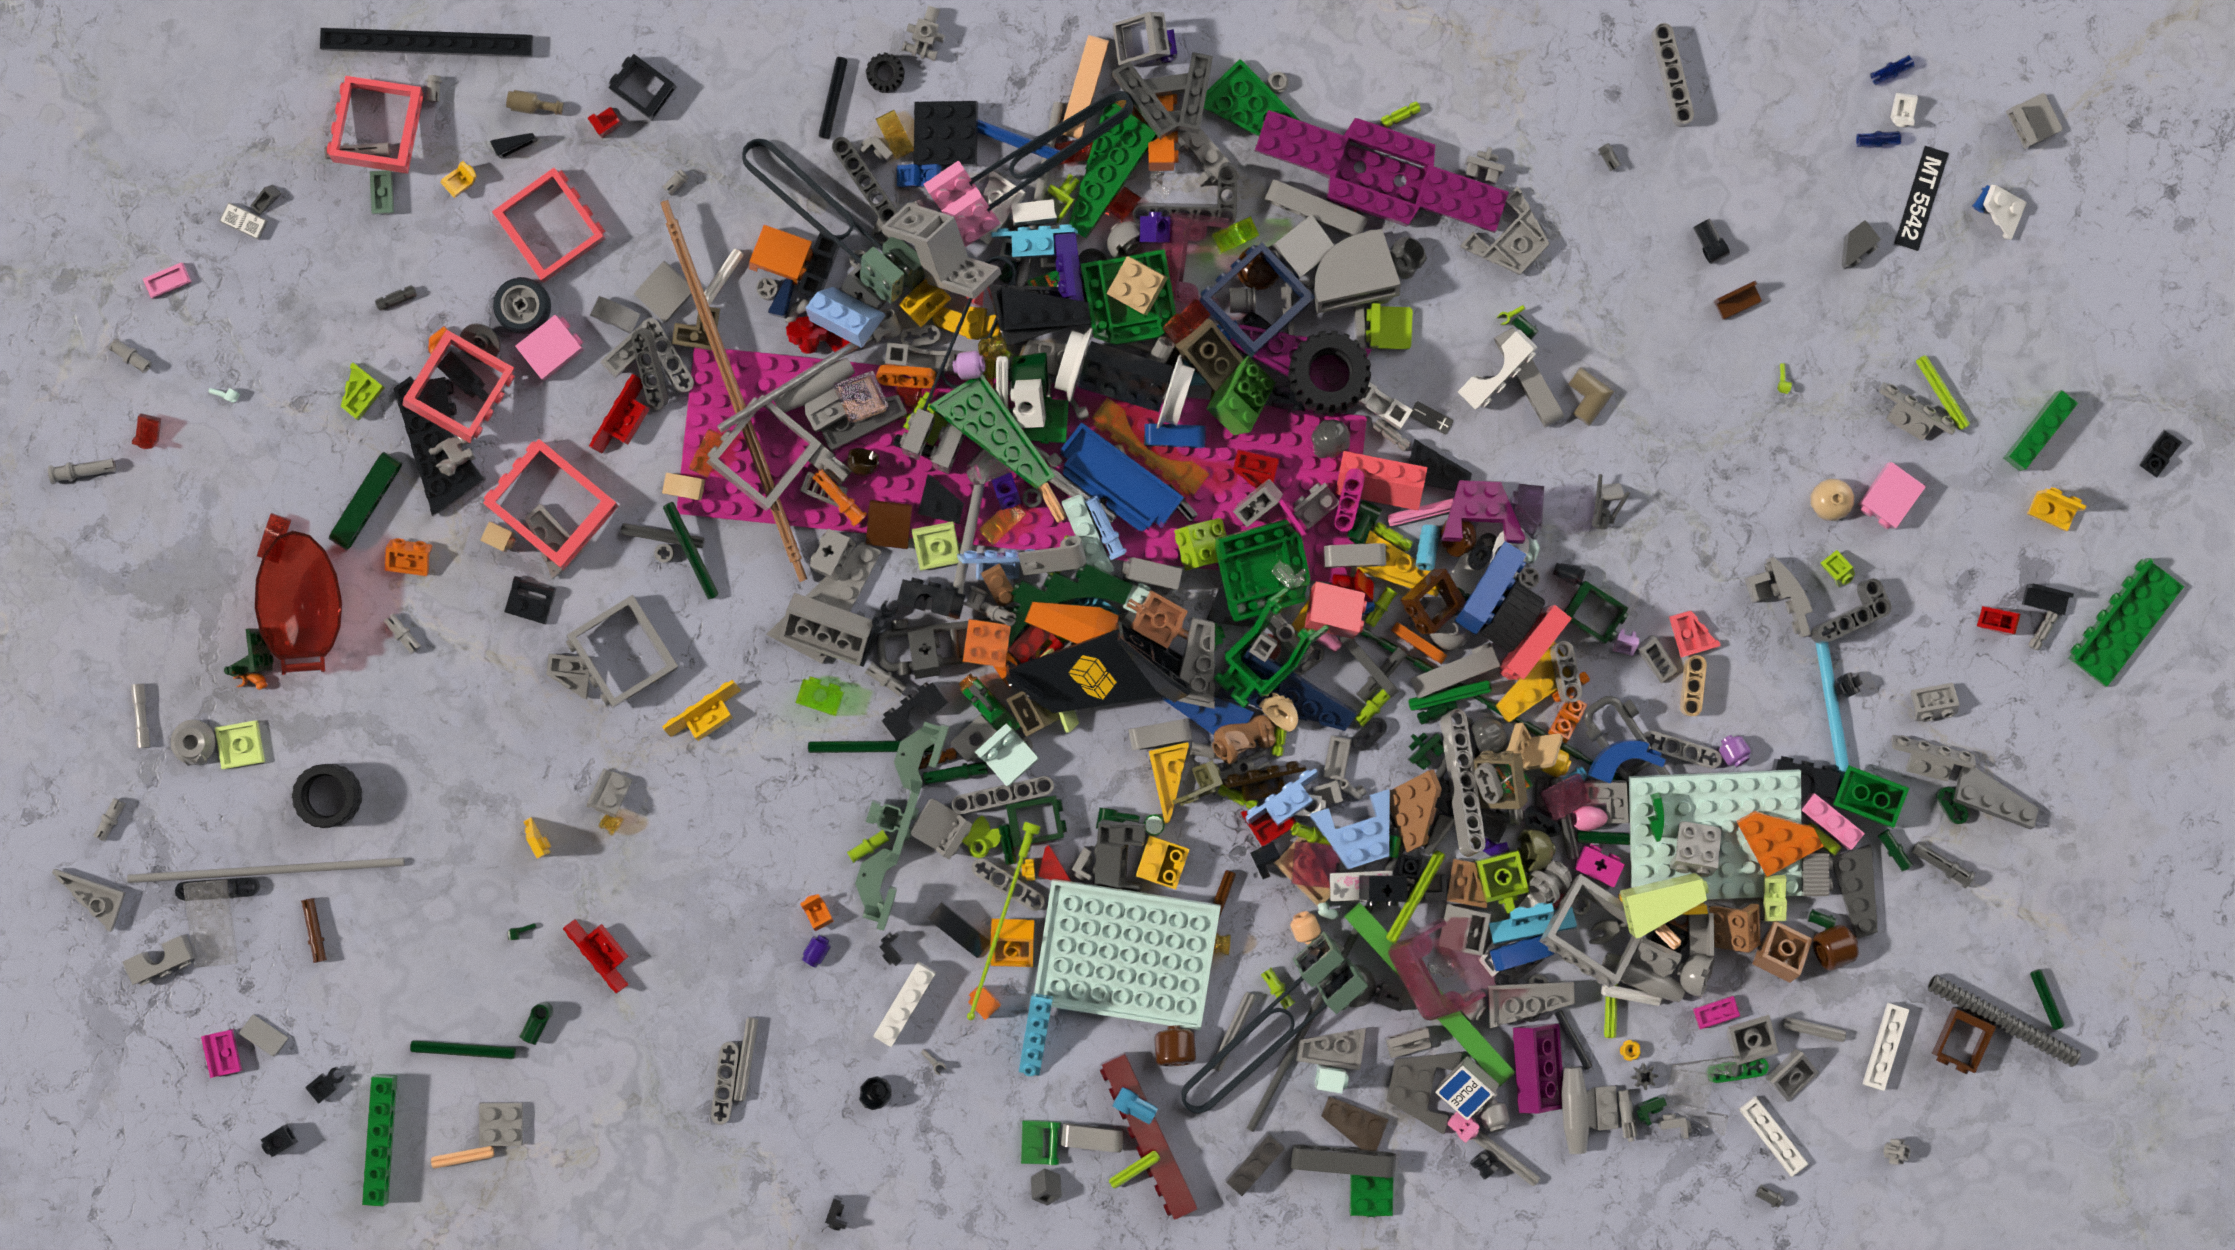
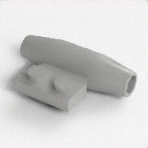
M848 358L841 359L776 398L774 402L784 413L805 405V414L817 433L849 415L836 388L852 376L855 370ZM841 392L842 400L847 401L844 394Z
M1642 937L1633 954V959L1631 958L1620 981L1653 996L1680 1002L1685 994V990L1679 982L1668 975L1673 973L1681 960L1682 954ZM1607 953L1603 959L1602 966L1613 973L1622 956Z
M1581 1067L1564 1068L1561 1095L1563 1128L1570 1154H1584L1587 1152L1589 1127L1596 1130L1618 1129L1616 1086H1598L1587 1091Z

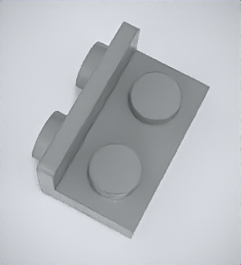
M1318 482L1309 490L1311 494L1306 499L1301 496L1293 503L1295 506V516L1303 521L1307 530L1339 504V500L1327 487L1326 483L1320 485Z
M1953 683L1911 690L1910 695L1916 712L1915 721L1928 722L1939 717L1950 718L1958 713L1960 704Z
M1426 1026L1385 1037L1391 1058L1431 1047L1430 1035Z

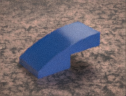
M897 165V187H925L924 183L941 173V165Z

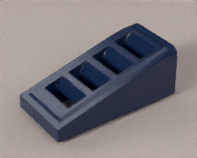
M785 279L768 309V314L781 318L787 317L794 289L793 280Z

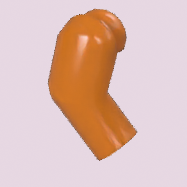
M445 326L429 337L428 351L430 354H432L442 336L448 330Z

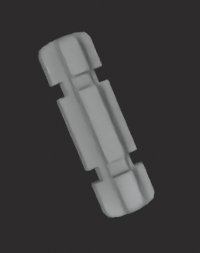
M1378 419L1373 425V429L1381 432L1382 436L1394 445L1397 444L1399 449L1406 451L1411 442L1406 438L1403 439L1400 433L1389 425L1386 426L1383 420Z
M2052 611L2046 613L2045 620L2040 623L2034 634L2035 637L2029 642V647L2034 650H2040L2043 645L2042 641L2046 640L2053 628L2052 624L2056 623L2058 619L2056 613Z

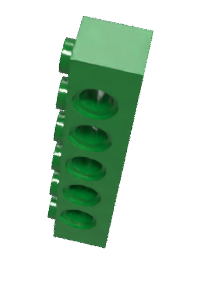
M376 1074L371 1077L362 1205L385 1206L389 1203L397 1075Z

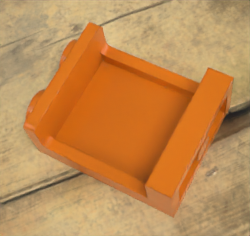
M764 225L750 258L749 269L757 272L760 268L791 279L794 285H798L799 280H802L804 272L807 271V268H804L806 262H811L813 256L812 241Z

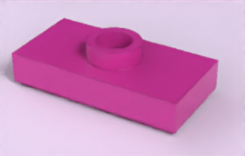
M1733 995L1693 1008L1699 1029L1740 1017Z

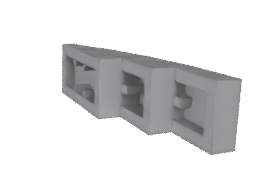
M1489 647L1410 680L1419 699L1498 668L1500 664L1493 647Z

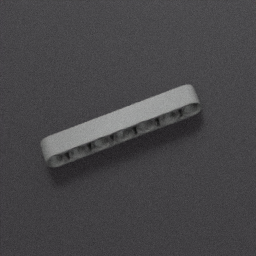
M1454 709L1442 716L1440 725L1458 846L1462 855L1470 857L1485 848V836L1477 782L1474 775L1475 769L1467 717L1461 709Z

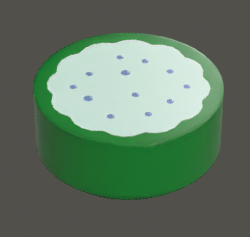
M1151 814L1144 820V824H1146L1145 831L1149 835L1156 836L1163 832L1165 823L1161 816Z

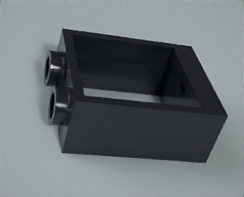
M633 54L624 60L621 65L623 68L619 74L615 73L612 76L608 88L652 121L677 86ZM636 63L664 83L646 108L618 88Z

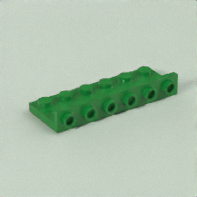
M2152 558L2141 559L2135 565L2134 569L2136 571L2133 575L2125 578L2121 584L2123 588L2120 592H2116L2111 596L2108 601L2110 605L2106 610L2102 609L2095 618L2097 621L2093 627L2089 626L2083 633L2084 638L2080 644L2077 642L2070 650L2071 655L2068 659L2104 687H2108L2184 588L2182 584L2153 563L2154 560Z

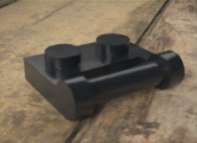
M515 576L504 612L546 624L556 588L552 586L547 588L524 581L521 577ZM519 588L545 595V602L519 595Z

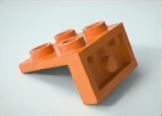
M969 619L963 662L1005 667L1011 626Z

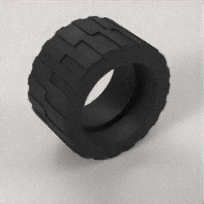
M1515 581L1510 590L1506 589L1502 595L1505 599L1499 608L1495 606L1492 613L1495 614L1489 625L1484 624L1480 630V634L1507 652H1512L1521 643L1545 605L1543 598L1518 581Z
M339 764L314 765L304 770L293 785L291 797L293 808H295L297 815L305 823L313 827L330 828L343 825L351 820L360 809V804L362 803L360 782L352 771H349L344 766H339ZM322 776L337 778L342 783L346 793L343 808L331 816L318 814L309 801V790L312 783Z

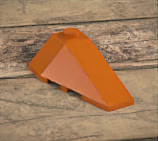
M1032 602L1024 622L1077 644L1116 630L1119 615L1100 607Z

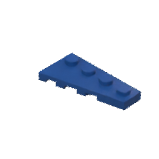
M1165 696L1161 697V699L1212 735L1223 725L1248 723L1255 713L1214 697L1215 709L1180 701L1172 702Z

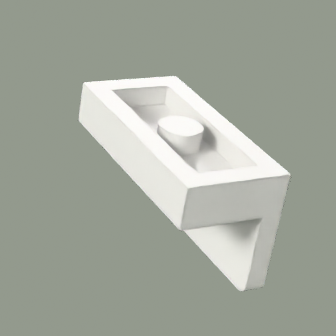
M1053 199L1011 204L1013 226L1056 222L1057 215L1055 214Z

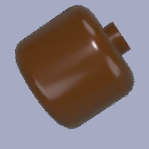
M1836 925L1817 933L1813 937L1814 953L1819 963L1826 970H1836L1853 963L1858 958L1857 939L1846 926Z
M1179 1025L1168 1026V1030L1156 1033L1154 1041L1156 1063L1158 1065L1166 1067L1193 1064L1196 1061L1195 1035L1191 1030L1180 1029Z

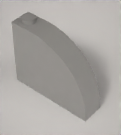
M1382 229L1369 230L1365 233L1348 237L1333 246L1326 253L1318 266L1315 276L1314 302L1317 314L1400 296L1401 283Z

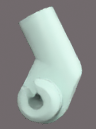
M1531 531L1526 533L1529 540V551L1525 559L1526 564L1533 563L1536 560L1540 549Z
M1328 902L1318 904L1320 916L1331 920L1339 917V911L1337 909H1330Z

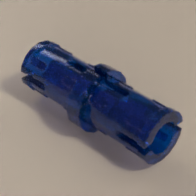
M1907 55L1894 63L1889 62L1886 64V67L1870 73L1871 79L1880 76L1872 82L1878 85L1891 77L1894 79L1898 77V74L1914 68V61L1905 65L1906 62L1912 60L1911 56Z
M1900 131L1858 133L1856 135L1857 147L1876 146V148H1881L1884 145H1900L1901 134Z

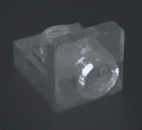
M1281 561L1273 567L1272 573L1289 589L1294 586L1298 588L1306 580L1304 577L1307 571L1304 568L1294 575L1292 568Z

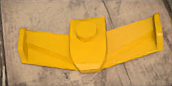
M942 307L933 316L934 326L955 333L962 313ZM969 307L959 335L971 340L987 338L996 315L987 316L986 308ZM998 323L992 337L1002 335Z

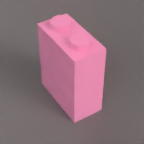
M554 315L516 345L519 352L544 381L584 351V348L581 346L584 342L577 333L573 335L569 331L570 324L563 316L559 318L557 315Z
M1889 462L1882 469L1858 505L1862 507L1861 511L1869 517L1873 515L1879 519L1878 523L1882 527L1894 529L1898 527L1926 486L1894 463Z

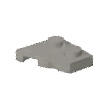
M549 654L546 675L558 681L581 698L587 699L590 673L587 669L583 670L579 665L577 659L580 657Z

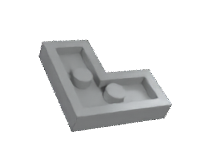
M1586 780L1584 782L1585 803H1606L1607 823H1629L1628 780H1612L1611 784L1602 780Z

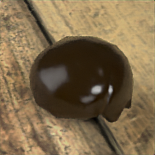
M854 448L849 451L847 464L849 469L858 476H872L878 471L880 464L879 455L868 449Z

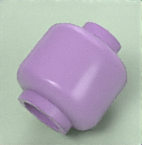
M977 351L958 353L956 360L953 361V371L958 373L962 380L979 378L982 372H985L984 357Z

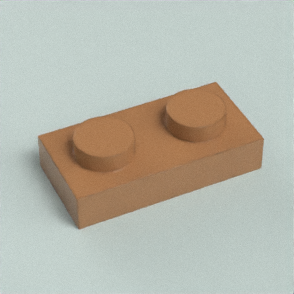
M1000 563L981 573L997 605L1003 607L1013 602L1014 595L1011 594L1013 588Z

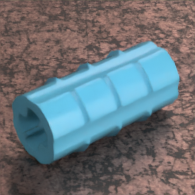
M1423 525L1421 535L1419 536L1420 541L1415 566L1423 571L1433 570L1437 560L1436 555L1441 530L1435 525Z

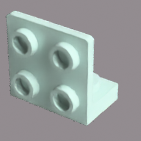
M1007 723L975 751L979 758L987 763L1007 787L1039 759Z

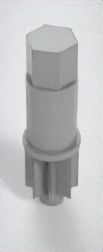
M1630 1090L1617 1091L1623 1135L1624 1138H1628V1142L1635 1141L1634 1137L1638 1136Z

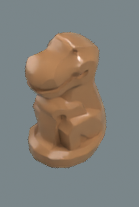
M1258 715L1248 723L1223 725L1214 733L1213 750L1225 763L1233 764L1236 762L1238 754L1243 753L1246 749L1252 750L1256 747L1254 740H1257V744L1261 748L1267 749L1272 747L1275 743V724L1265 715Z

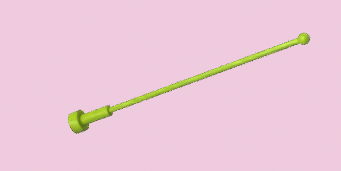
M1024 822L1022 828L1026 833L1019 851L1018 865L971 1011L967 1014V1019L970 1021L975 1019L974 1012L1023 860L1027 858L1034 834L1038 835L1041 828L1028 822Z

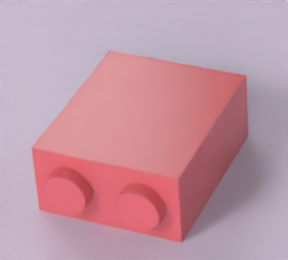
M1316 581L1310 589L1305 628H1313L1318 631L1324 625H1328L1330 628L1326 633L1354 639L1358 633L1362 632L1364 621L1361 618L1367 605V601H1364L1365 593Z

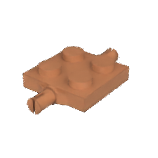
M1151 590L1142 604L1133 599L1128 601L1130 603H1127V607L1137 612L1136 618L1130 627L1131 629L1167 649L1177 635L1187 640L1188 636L1185 634L1188 635L1189 631L1182 628L1183 620L1188 613L1187 610Z

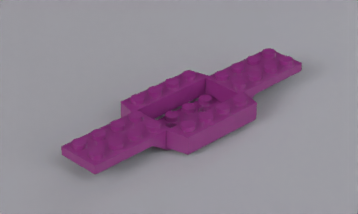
M1268 110L1254 150L1266 156L1314 171L1328 178L1327 200L1405 227L1409 225L1418 209L1495 233L1509 194L1508 191L1434 167L1435 144L1356 117L1343 136ZM1350 142H1353V143H1356V144H1359V145H1362V146H1365V147H1368V148H1371V149H1374V150H1377V151H1380V152H1383V153H1386V154L1395 156V157H1397V158H1400V159H1403V160H1406V161H1409V162H1412V163H1415V164H1418V165H1421V166H1424V167L1420 169V168H1417V167H1414V166H1411V165L1402 163V162H1400V161H1397V160H1394V159H1391V158H1388V157H1385V156H1382V155H1379V154H1376V153H1373V152H1370V151H1367V150H1364V149H1361V148L1352 146V145L1350 144ZM1361 161L1365 163L1366 171L1357 173L1354 169L1356 162ZM1397 175L1405 177L1406 184L1404 186L1398 187L1395 185L1394 178Z

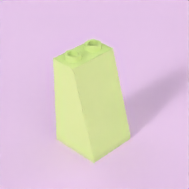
M1696 873L1620 890L1629 932L1635 938H1640L1707 900L1706 894L1709 893L1707 882L1703 881Z

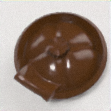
M1247 248L1241 253V255L1239 256L1241 260H1243L1247 256L1245 252L1249 248ZM1260 255L1237 274L1245 286L1251 289L1255 287V290L1269 288L1279 278V275Z

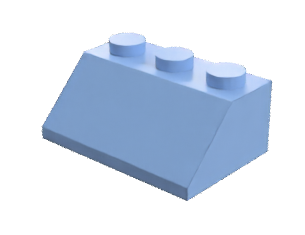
M834 287L818 291L806 306L810 321L861 348L886 316L885 313Z

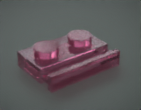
M1577 773L1541 792L1548 810L1553 816V820H1558L1592 802L1588 797V791L1581 775Z

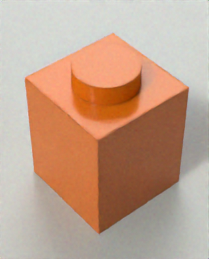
M978 986L969 994L971 998L968 1000V1003L971 1006ZM983 986L975 1010L986 1020L1001 1006V1003Z

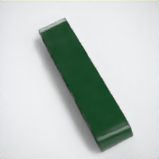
M386 452L381 453L331 531L329 540L346 551L350 549L400 471L402 462Z

